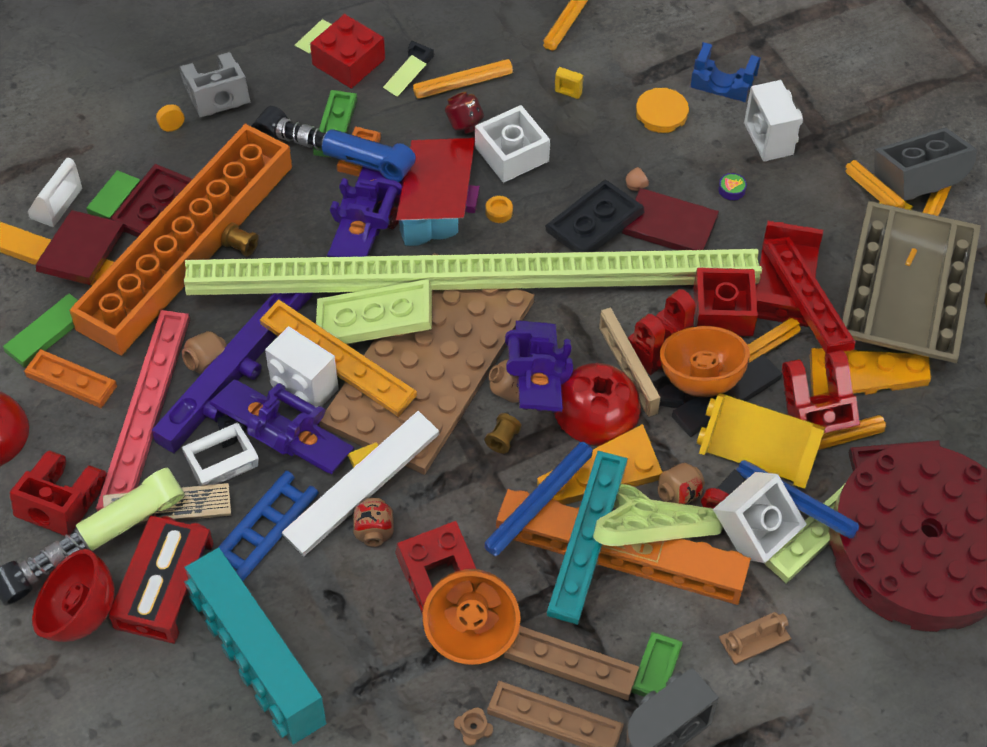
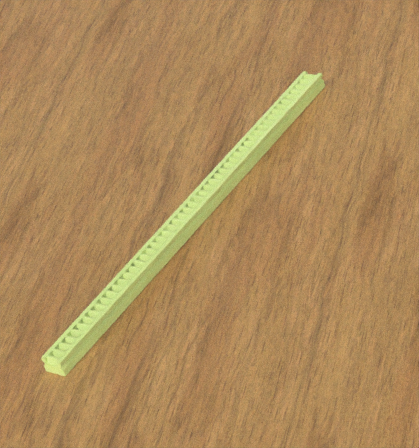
M758 249L185 260L186 274L184 285L186 295L358 292L429 279L432 290L694 285L697 268L755 269V283L758 284L762 268L758 263Z

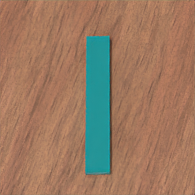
M597 451L547 609L548 617L578 625L602 548V544L593 538L596 521L613 511L628 458Z

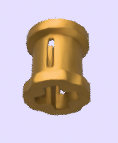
M230 223L222 234L221 243L225 247L232 246L240 250L244 256L248 257L255 251L259 236L257 233H248L239 229V226L235 223Z
M501 413L497 417L495 428L486 435L484 440L490 449L505 454L511 447L510 441L515 434L520 432L522 425L515 417Z

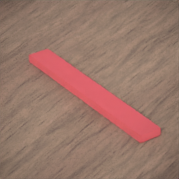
M160 311L97 503V511L104 508L103 495L129 493L138 487L153 439L152 429L158 423L189 325L190 317L187 313Z

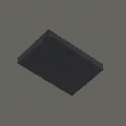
M605 179L546 224V232L573 252H595L644 213V206Z

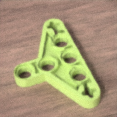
M621 484L614 505L616 509L596 521L593 538L603 545L621 546L717 535L722 532L723 526L712 508L651 500L637 488Z

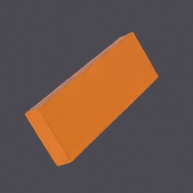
M42 349L39 350L24 370L26 377L99 408L104 406L117 387L115 380Z

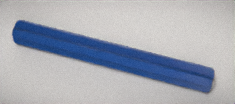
M580 442L485 541L484 548L493 556L499 555L592 457V447L585 442Z
M746 460L741 461L736 469L746 480L755 472L768 473ZM782 481L798 510L845 537H855L856 532L859 530L857 522Z

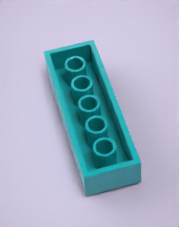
M218 547L185 566L188 580L184 581L191 594L189 596L191 604L197 613L203 611L207 618L205 624L213 637L219 635L223 642L221 644L223 652L230 662L235 660L238 664L239 669L237 671L247 687L252 684L257 693L254 697L262 711H270L273 717L271 722L281 738L287 736L291 744L294 745L326 725L322 696L221 549Z

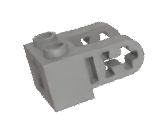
M230 52L217 55L219 70L209 73L198 74L193 63L179 66L182 81L199 117L210 116L220 111L250 103L246 77Z

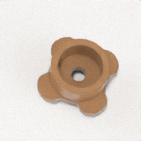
M481 708L468 710L462 716L456 717L454 721V727L461 731L463 742L468 746L475 745L478 739L490 737L493 733V726L487 723L486 716ZM475 724L477 728L472 729L470 726Z

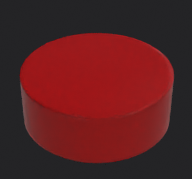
M709 488L705 491L701 504L703 507L714 509L729 494L720 489Z

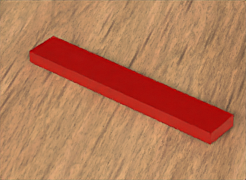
M784 237L764 240L762 249L824 352L854 350L855 340L791 238Z

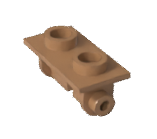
M774 612L719 636V639L734 665L791 640V637L785 629V626L789 624L785 614L779 615Z

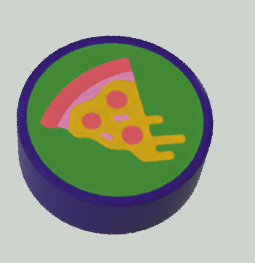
M728 173L721 177L718 190L725 199L738 200L745 195L747 182L739 174Z

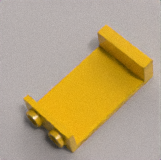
M722 393L717 395L716 399H710L706 411V416H709L710 420L707 428H701L696 443L701 445L699 454L705 455L710 453L737 463L746 460L768 473L778 474L779 477L794 481L793 485L806 488L826 427Z

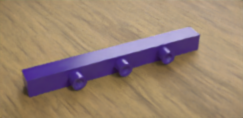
M273 293L228 343L224 351L212 361L152 429L155 443L175 454L206 417L218 422L217 418L223 417L224 413L210 405V401L234 379L238 381L243 375L251 380L256 379L261 372L262 366L255 361L277 337V335L261 325L260 319L278 299L299 312L313 296V293Z

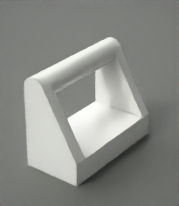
M71 158L64 160L36 197L28 210L30 219L54 227L83 189L76 164Z
M238 422L182 446L183 453L199 486L220 484L258 467L259 458ZM237 436L244 452L202 470L194 454Z

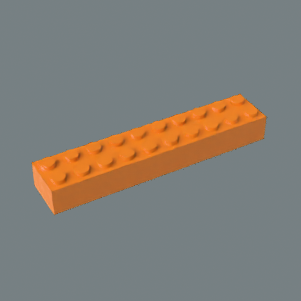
M244 124L72 306L69 311L75 330L122 356L160 314V311L164 310L184 288L185 260L210 259L222 246L221 238L225 228L230 223L240 226L292 168L290 146Z

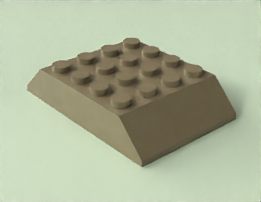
M868 201L841 317L853 339L957 363L981 225ZM911 249H917L911 265H905Z

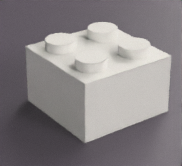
M781 80L751 86L744 124L763 162L793 155L795 145L799 140L798 132L800 125L803 123L801 111L796 109L792 101L791 92L786 90Z
M522 105L475 126V148L503 183L549 162L550 139Z
M288 326L265 349L272 387L281 383L286 387L285 390L315 407H322L339 390L335 356Z
M753 473L713 509L736 550L743 556L751 558L750 561L766 563L807 525L778 474Z

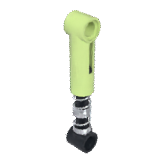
M163 468L153 473L139 487L76 524L77 529H75L74 534L70 536L66 534L65 539L59 543L56 541L51 545L49 544V546L45 547L46 551L41 549V554L33 559L28 557V562L24 560L18 564L17 561H11L0 566V599L2 603L7 606L24 598L33 590L31 584L38 581L39 576L43 574L49 575V570L54 567L56 568L70 554L86 548L94 551L157 511L166 510L178 503L185 496V493L170 469Z

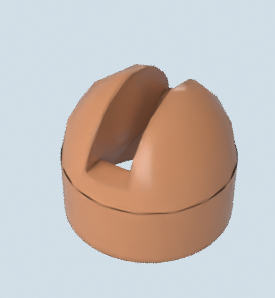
M639 167L631 170L626 176V185L632 191H639L640 188L644 189L649 186L646 175Z

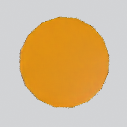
M653 88L647 90L639 96L636 103V118L639 122L644 123L645 128L654 132L670 133L675 131L680 125L682 127L688 118V102L683 95L672 89Z

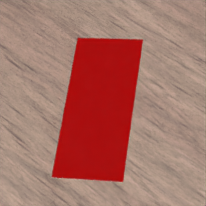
M475 138L411 141L410 149L415 153L416 162L404 176L396 220L464 218Z

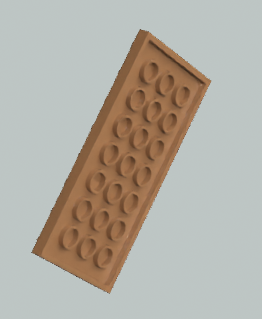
M519 288L432 290V329L375 339L364 354L366 358L415 389L417 396L397 417L345 382L319 422L320 427L362 447L375 442L379 446L412 415L419 411L439 430V435L405 466L425 475L507 346L505 343L506 333L510 330H515L516 320L522 321L534 303L535 295Z

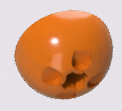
M697 326L680 330L669 336L660 349V360L667 378L679 390L696 397H714L732 389L745 374L750 357L749 347L740 336L729 330L712 326Z
M464 569L445 576L432 588L423 608V627L429 642L444 657L462 664H482L498 658L511 647L520 627V609L514 593L502 579L484 570Z

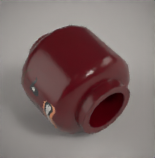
M464 91L447 100L449 104L445 107V112L453 129L456 131L464 130L465 133H470L475 130V126L484 118L482 108L473 94H467Z

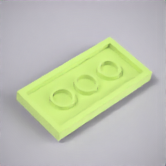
M429 279L319 298L317 299L316 324L345 344L432 329L431 283Z

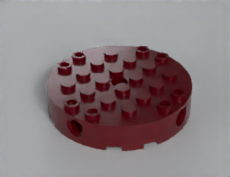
M907 444L891 447L863 461L848 478L833 508L857 522L859 530L853 538L845 537L830 527L828 532L830 535L829 546H832L836 559L835 566L850 591L866 607L891 622L896 620L910 625L911 629L928 632H938L940 629L952 628L957 630L970 626L986 617L987 469L956 451L926 444Z

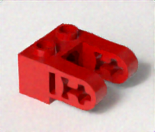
M678 289L666 299L665 308L656 316L647 314L635 324L634 333L628 337L649 375H652L659 368L663 369L660 360V349L664 341L680 330L694 327L696 305L691 295L683 289Z
M843 350L825 354L828 393L809 397L807 376L802 361L797 359L783 363L782 373L788 415L826 427L824 433L860 425L857 399L853 395L849 362Z
M49 450L42 456L31 472L26 471L9 492L13 515L65 536L67 534L70 536L76 528V524L81 521L92 503L101 493L107 476L106 471L90 465L86 467L72 487L66 485L61 487L56 485V482L64 472L66 457Z
M457 521L398 542L396 546V557L406 581L409 582L422 615L425 601L433 588L426 571L446 563L447 566L452 565L455 572L464 569H476Z

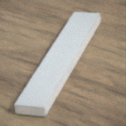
M417 411L283 530L282 535L304 557L349 517L363 500L370 498L439 435V430Z

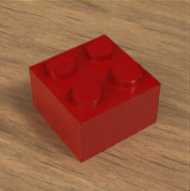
M346 14L342 15L310 42L312 65L351 89L385 60L384 37Z
M697 268L693 287L696 305L694 314L695 327L712 326L729 330L738 336H753L758 317L755 269Z

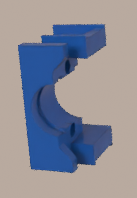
M702 42L699 56L695 59L690 87L746 102L753 78L758 75L761 57L751 55L746 69L740 68L737 73L726 74L716 67L715 61L710 60L712 44Z

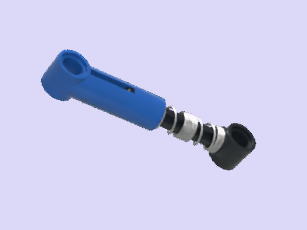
M268 106L251 126L278 140L292 141L294 139L295 143L309 148L314 146L317 150H322L326 156L381 172L386 179L397 182L404 178L416 162L415 153L404 144L398 143L391 147L334 129L322 133L319 128L316 129L311 125L303 124L300 126L299 122L292 124V121L287 118L286 114L276 106Z

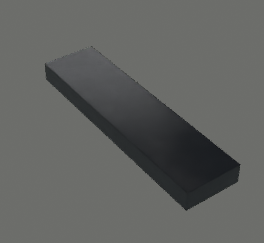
M762 354L748 363L747 370L741 380L732 389L723 394L748 401L781 380L783 373ZM717 396L694 397L673 410L672 418L692 437L702 427L706 428L708 426L710 417L706 416L707 407L710 399H716Z

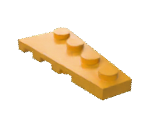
M811 348L810 352L811 396L828 393L825 369L826 353L822 348ZM845 351L849 362L853 394L864 392L865 395L875 394L877 390L890 388L892 391L928 386L931 380L930 363L927 356L908 353Z
M642 424L593 449L592 457L552 499L559 501L563 505L582 501L597 451L628 458L621 484L636 487L659 481L662 470L644 425ZM550 471V472H548V473H546V474H544V475L538 477V478H537V486H539V484H540L552 471Z

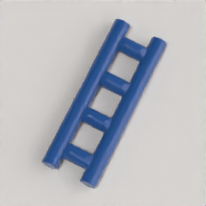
M287 470L218 546L232 567L236 569V573L242 581L247 578L283 536L282 531L295 521L319 494L318 490L313 486H309L303 493L290 485L295 477ZM281 494L295 502L285 515L271 507ZM261 516L276 524L265 537L251 529ZM242 538L256 546L245 560L232 552V549Z

